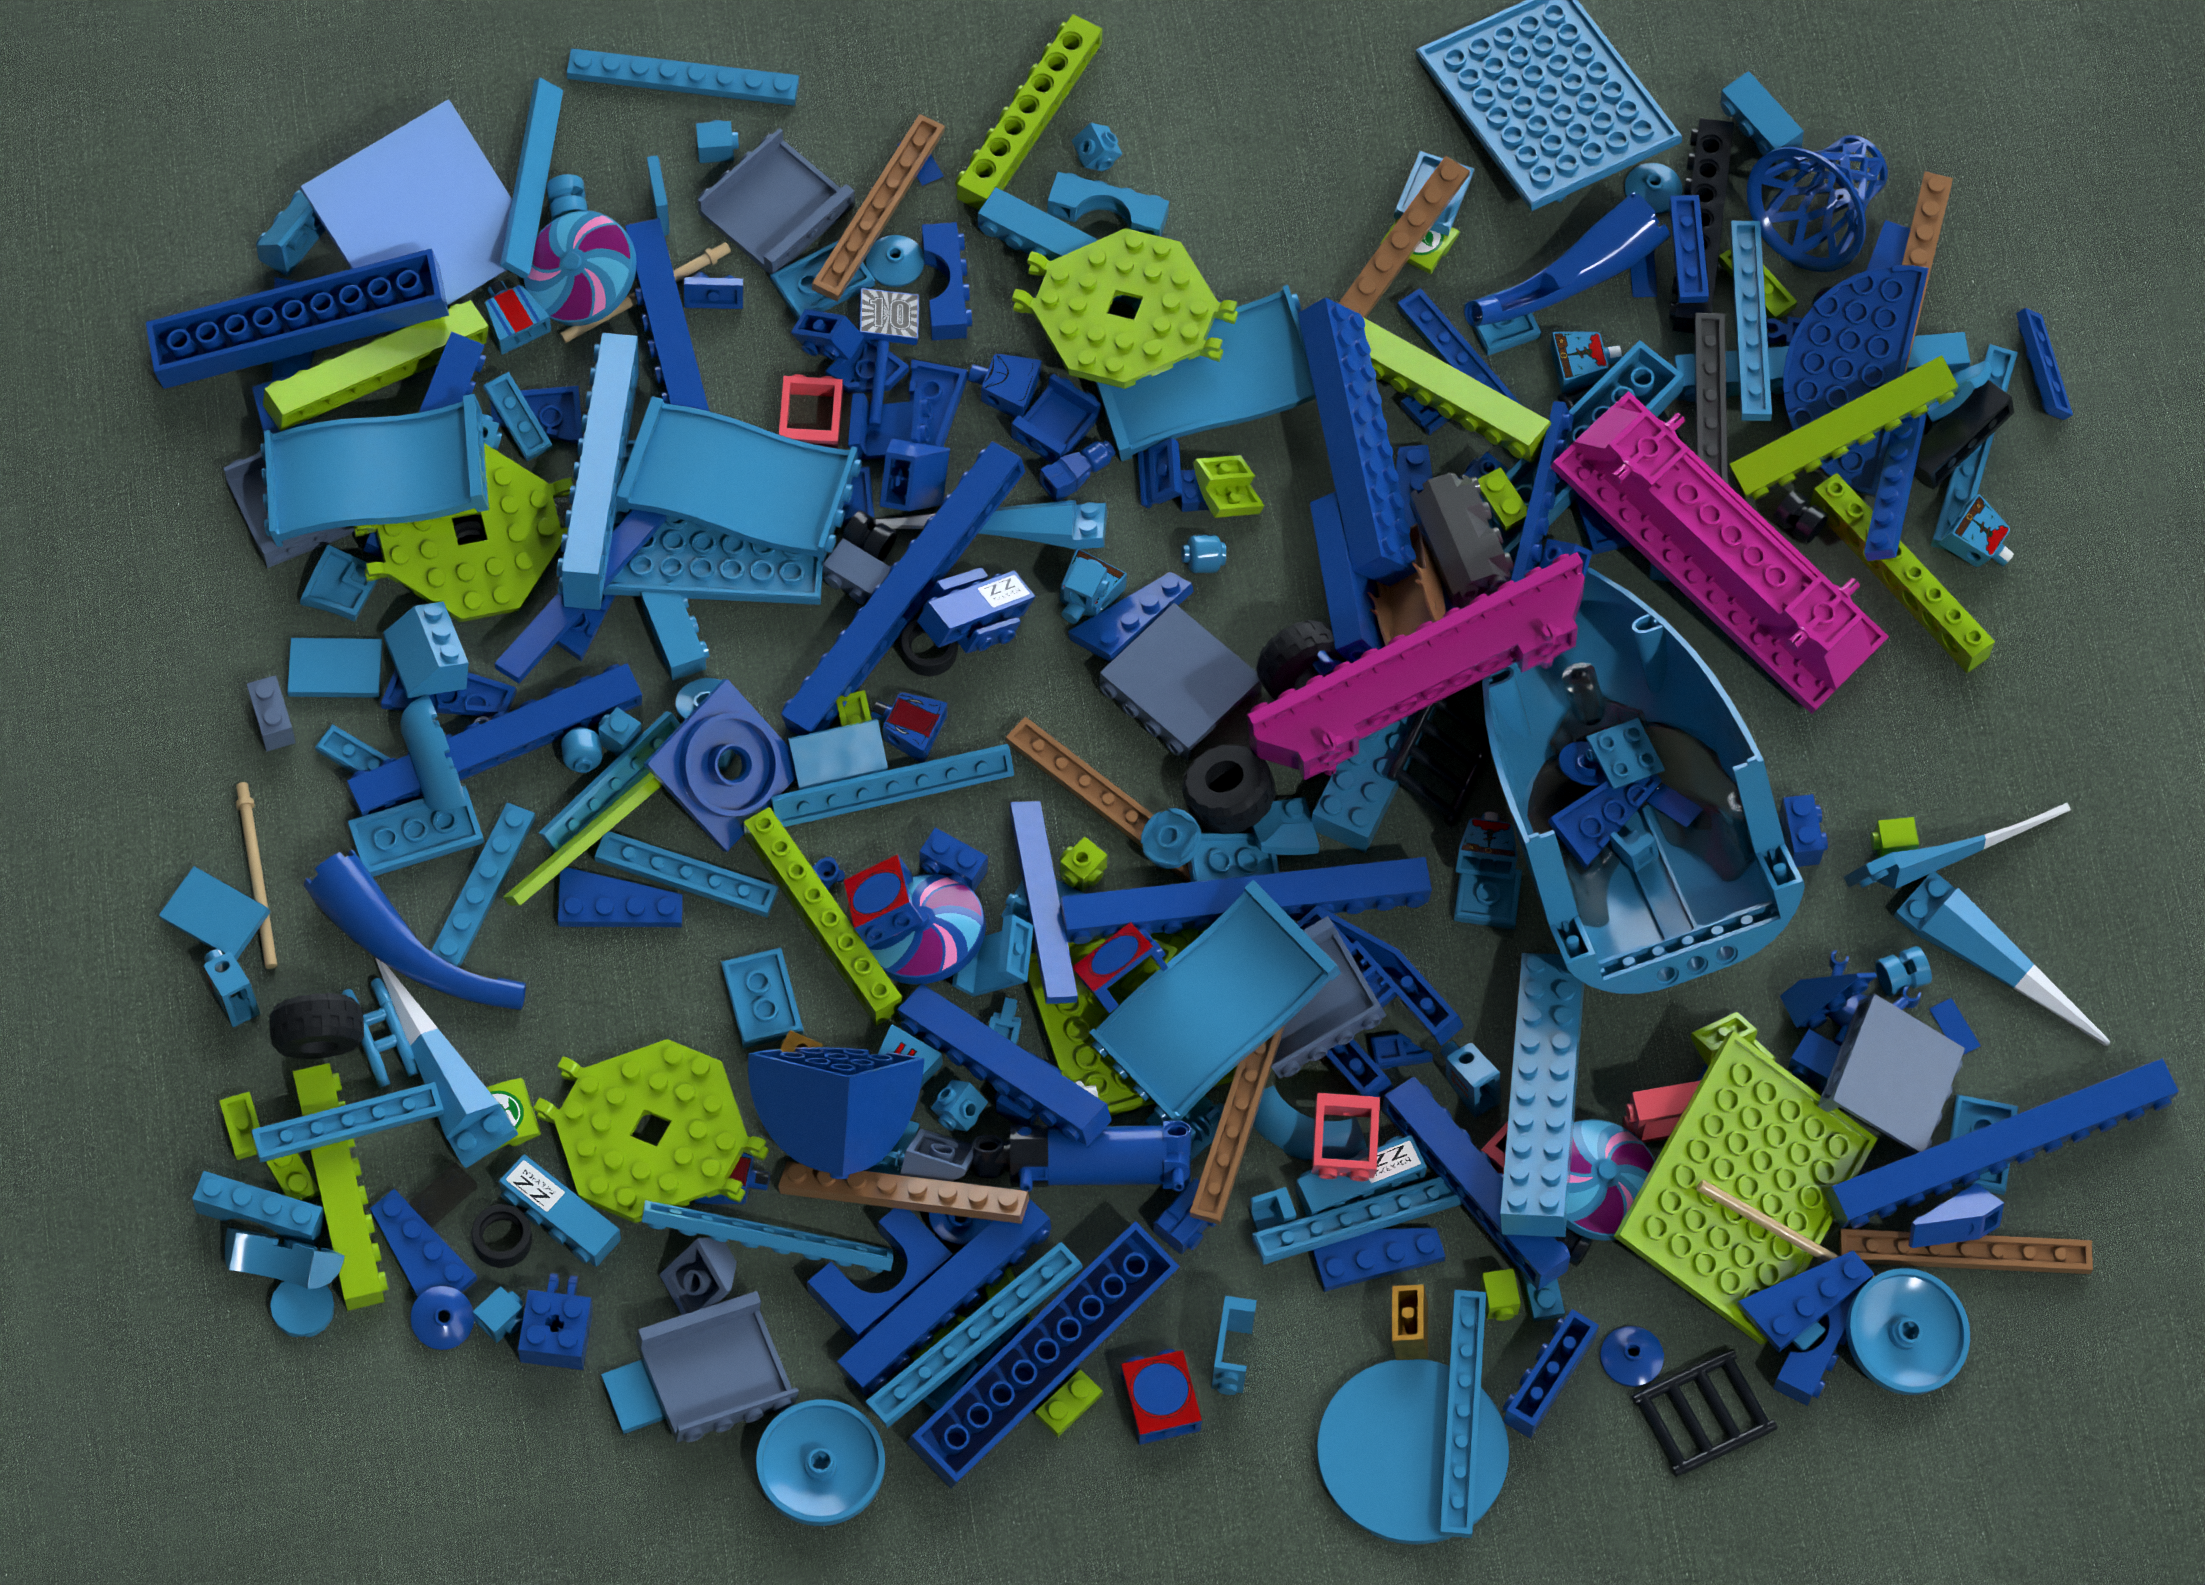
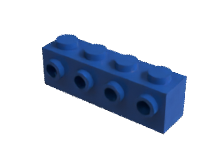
M1573 1309L1566 1319H1559L1551 1333L1554 1337L1550 1344L1544 1343L1535 1357L1538 1360L1533 1370L1528 1368L1519 1382L1522 1387L1516 1395L1511 1393L1502 1408L1506 1411L1503 1421L1505 1424L1531 1439L1594 1342L1599 1328L1597 1323Z

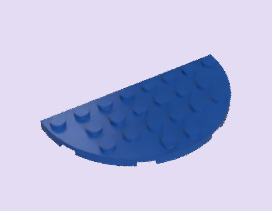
M1894 265L1892 267L1867 270L1838 283L1813 304V307L1798 325L1790 342L1783 373L1784 403L1793 431L1904 375L1929 268L1914 265ZM1883 429L1875 433L1876 438L1867 444L1860 446L1857 442L1849 446L1848 453L1834 460L1832 456L1822 460L1823 465L1819 468L1830 477L1838 473L1854 491L1876 497L1891 431L1886 432Z

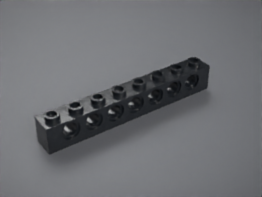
M1700 118L1698 128H1692L1690 145L1695 146L1694 153H1689L1687 170H1692L1691 178L1686 177L1684 194L1699 195V200L1704 199L1708 201H1700L1702 225L1705 226L1702 227L1709 299L1708 302L1679 303L1676 276H1674L1672 294H1677L1676 302L1671 301L1669 319H1674L1673 331L1694 334L1695 313H1712L1734 122Z

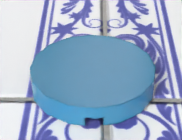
M1170 808L1167 809L1169 811L1154 814L1145 824L1141 834V843L1143 844L1145 856L1156 866L1166 869L1179 868L1188 863L1198 852L1201 844V829L1197 821L1185 810Z
M287 1281L282 1282L277 1287L270 1303L272 1318L277 1327L287 1335L297 1338L298 1336L312 1337L325 1330L333 1318L335 1307L332 1292L327 1285L321 1288L307 1289Z

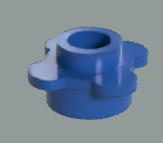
M825 857L819 860L816 865L811 866L827 890L834 883L842 882L845 879L844 871L839 870L838 864L832 857ZM825 872L830 873L828 876L824 875Z

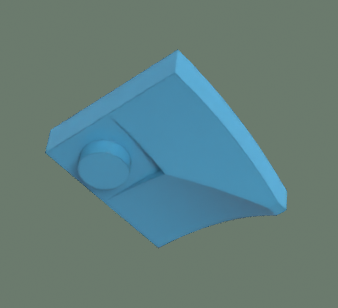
M1987 360L1952 374L1959 386L1957 392L1954 393L1955 398L1942 405H1939L1938 401L1929 405L1927 414L1932 422L1954 411L1971 395L1974 389L1987 382L1993 370Z
M327 545L303 592L300 604L325 610L355 622L378 580L366 581L364 569H366L367 562Z
M1305 797L1273 801L1271 809L1261 821L1254 826H1250L1254 840L1261 852L1278 855H1307L1319 852L1318 839L1311 822L1312 819Z

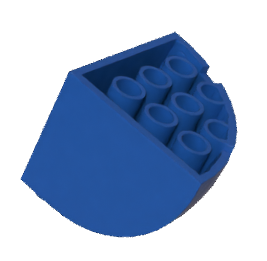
M799 1047L795 1048V1052L782 1053L780 1049L749 1053L748 1076L751 1096L758 1116L768 1134L791 1158L807 1167L830 1173V1177L834 1179H847L850 1174L871 1168L894 1148L903 1135L914 1112L924 1069V1058L887 1052L886 1055H869V1050Z

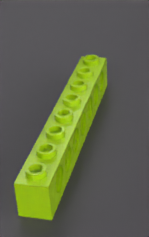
M1072 14L1067 23L1062 22L1056 33L1057 38L1052 44L1048 43L1046 45L1040 63L1032 66L1025 85H1020L1017 88L1010 107H1004L995 129L990 128L984 139L985 144L980 150L976 149L972 154L968 169L966 171L962 170L955 181L958 200L980 210L995 187L1002 191L1004 190L1102 45V28ZM1010 132H1016V133H1018V134H1016V135H1011V134H1008V133H1010ZM1000 153L1003 156H995L994 154ZM980 175H988L989 177H987V178H982V177H979V176H980Z
M1835 473L1814 488L1810 506L1816 504L1829 514L1827 524L1966 673L1990 657L1995 641L1901 540L1899 541L1895 558L1873 561L1866 559L1864 550L1873 511L1838 473Z
M768 807L744 821L746 840L873 1023L878 1026L898 1014V1008L902 1005L901 994L772 809Z

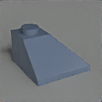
M920 1128L906 1150L900 1175L952 1182L964 1176L972 1164V1144Z
M710 1237L697 1238L659 1275L680 1313L684 1315L717 1304L731 1291L737 1261L726 1242L715 1241Z

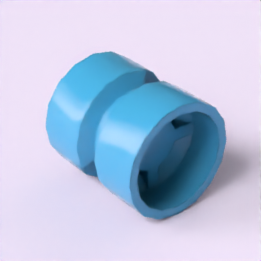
M565 174L549 180L546 190L550 203L551 221L571 212L588 211L585 200L584 181L581 177Z
M1918 946L1900 951L1898 957L1893 954L1875 962L1878 981L1888 997L1902 994L1906 986L1915 989L1932 981L1928 960L1922 949Z

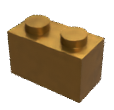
M1424 1284L1392 1286V1344L1396 1360L1428 1359V1301Z

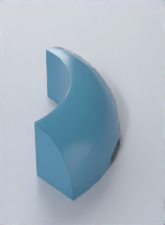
M425 695L411 702L404 710L400 726L401 734L411 756L426 806L431 810L437 811L466 806L465 796L452 758H446L445 753L450 752L444 731L440 727L439 721L435 719L437 713L429 695Z
M1274 1085L1264 1089L1253 1127L1265 1140L1269 1139L1272 1143L1282 1148L1284 1153L1304 1161L1312 1160L1314 1118L1301 1114L1288 1105L1279 1095ZM1356 1117L1341 1121H1324L1322 1158H1345V1160H1348L1366 1148L1365 1139Z
M227 1228L225 1261L227 1268L232 1271L271 1277L294 1283L307 1289L321 1288L331 1283L339 1274L344 1262L345 1255L327 1248H321V1251H318V1248L310 1246V1243L285 1238L282 1244L278 1243L279 1238L268 1236V1234Z

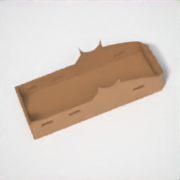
M1417 523L1410 527L1409 535L1412 548L1416 554V564L1412 563V565L1418 572L1390 587L1377 582L1379 598H1376L1370 592L1367 593L1372 598L1376 610L1372 608L1369 610L1377 616L1386 646L1394 637L1402 634L1406 637L1416 632L1415 629L1419 625L1427 621L1434 623L1442 619L1446 613L1441 578Z

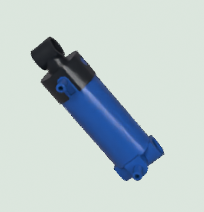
M1163 1121L1161 1126H1106L1088 1147L1078 1140L1073 1142L1068 1139L1060 1128L1048 1125H1010V1141L1003 1142L1000 1137L995 1135H982L974 1139L972 1143L973 1171L977 1176L995 1178L1000 1176L1004 1170H1007V1172H1010L1011 1187H1020V1190L1028 1192L1033 1187H1048V1185L1163 1184V1189L1182 1191L1191 1182V1127L1183 1121Z

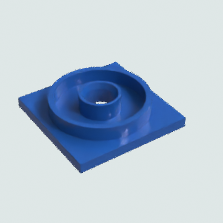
M723 679L644 763V766L723 852H728L744 834V821L768 808L772 804L771 797L780 795L796 778L790 747L728 679ZM727 750H733L735 754L740 756L742 762L741 773L733 780L725 778L720 773L718 767L720 756Z

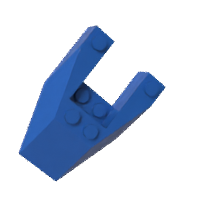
M1318 905L1296 923L1302 930H1305L1329 916L1381 1007L1383 1008L1392 999L1397 997L1440 1046L1464 1027L1457 1013L1399 949ZM1354 1039L1347 1044L1336 1045L1328 1050L1326 1057L1360 1096L1381 1098L1393 1088L1385 1073Z

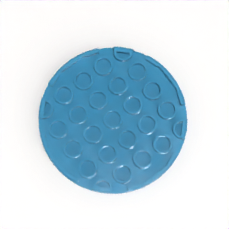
M1424 1359L1390 1360L1369 1367L1355 1375L1338 1390L1325 1410L1321 1421L1317 1441V1461L1324 1486L1327 1488L1337 1508L1352 1523L1358 1524L1363 1529L1371 1532L1372 1535L1387 1541L1402 1544H1429L1452 1538L1450 1536H1439L1449 1366ZM1482 1388L1480 1392L1473 1525L1488 1512L1501 1492L1509 1461V1444L1503 1419L1496 1405Z

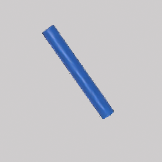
M883 340L877 342L869 425L872 427L881 426L889 342Z

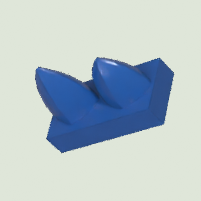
M702 271L697 272L692 277H684V308L743 309V278H735L731 275L724 278H709Z

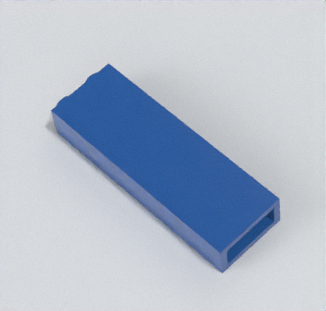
M1335 491L1310 502L1335 641V650L1351 664L1361 659V655L1372 648L1379 650L1386 645L1377 616L1369 610L1371 608L1376 610L1372 598L1367 594L1370 592L1378 598L1376 582L1354 572L1352 569Z

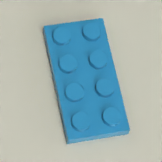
M466 785L462 786L467 805L460 808L442 811L431 810L426 806L425 799L422 798L349 820V828L359 858L372 877L483 844V835Z

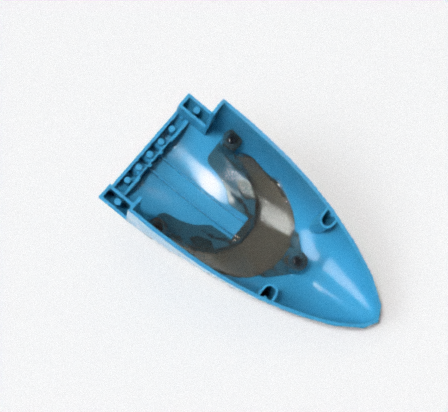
M1541 561L1537 562L1536 568L1540 567ZM1588 567L1584 581L1583 598L1575 619V623L1578 626L1576 646L1555 657L1552 666L1549 667L1548 665L1547 669L1538 665L1521 673L1518 665L1514 663L1484 678L1482 686L1485 721L1491 753L1523 854L1546 920L1567 970L1582 982L1602 991L1619 994H1640L1672 987L1741 962L1759 952L1772 942L1788 925L1800 904L1805 885L1784 842L1764 760L1741 715L1714 673L1690 644L1662 616L1629 590ZM1639 718L1665 768V771L1657 774L1662 782L1656 790L1664 783L1703 808V810L1688 827H1684L1645 801L1617 834L1623 839L1633 830H1637L1642 836L1649 832L1656 839L1659 856L1635 873L1612 850L1610 841L1584 870L1549 825L1548 821L1550 817L1598 786L1584 785L1569 778L1559 766L1560 752L1570 743L1588 742L1586 736Z

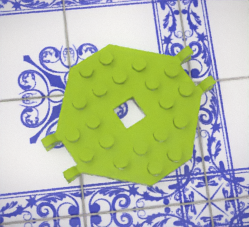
M1127 228L1052 261L1047 260L1042 254L1031 251L1027 263L1031 265L1028 270L1029 274L1045 276L1036 298H1033L1026 291L1015 288L1012 296V301L1015 302L1013 311L1033 314L1036 321L1040 323L1045 331V335L1054 351L1060 356L1069 375L1123 389L1135 385L1136 380L1151 375L1153 377L1173 368V364L1186 358L1191 360L1198 356H1204L1220 362L1223 355V349H1221L1223 340L1213 337L1207 339L1215 318L1235 324L1238 317V312L1235 311L1237 301H1217L1180 241ZM1126 295L1141 300L1134 320L1108 314L1113 299L1116 296Z
M484 443L489 510L477 512L473 508L456 514L423 521L353 526L355 537L377 532L384 563H366V569H364L366 581L369 582L388 577L396 583L400 582L414 591L415 595L428 603L444 601L450 616L459 622L519 611L560 548L563 534H567L568 528L561 529L553 498L570 496V488L573 486L571 477L549 484ZM475 514L479 515L482 519L487 540L458 545L452 519Z
M669 1039L585 1068L563 1056L557 1066L558 1069L562 1070L561 1077L575 1081V1084L562 1107L558 1109L552 1103L540 1097L533 1107L535 1111L539 1112L537 1114L538 1119L556 1125L579 1197L588 1204L633 1223L642 1221L645 1200L684 1207L690 1205L689 1202L704 1196L710 1198L722 1194L740 1203L746 1193L745 1190L741 1189L743 1184L738 1180L729 1178L740 1157L745 1152L764 1161L769 1152V1149L765 1147L766 1140L756 1136H747L722 1061ZM648 1114L670 1122L657 1147L632 1136L641 1118Z

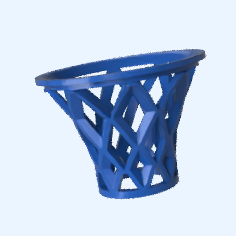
M1856 135L1843 136L1829 147L1816 152L1798 147L1778 148L1760 158L1750 172L1747 183L1749 211L1753 221H1760L1763 239L1775 252L1786 260L1810 271H1835L1849 264L1859 254L1866 235L1865 211L1867 205L1884 188L1888 178V169L1885 159L1877 147L1867 139ZM1866 149L1873 155L1874 158L1866 157ZM1779 159L1786 160V162L1777 164L1769 168L1775 161ZM1850 161L1861 162L1860 171L1850 169ZM1789 169L1800 170L1788 181L1773 178ZM1812 171L1817 172L1809 186H1793L1805 175L1810 174ZM1824 179H1828V183H1823ZM1853 180L1855 183L1859 182V189L1854 187ZM1836 181L1842 189L1835 190L1833 188L1834 182ZM1762 184L1781 188L1780 192L1771 200L1765 210L1762 202ZM1829 193L1826 206L1806 213L1815 194ZM1789 195H1805L1797 211L1778 212ZM1838 195H1843V198L1838 199ZM1848 207L1844 216L1832 227L1833 213ZM1824 215L1822 230L1804 240L1807 222ZM1798 220L1793 246L1777 233L1771 223ZM1848 223V230L1837 246L1835 234ZM1853 236H1854L1855 239H1854L1852 245L1848 248V246H1849V244H1850V242H1851V240H1852V238H1853ZM1827 239L1828 258L1805 254V252L1817 247Z

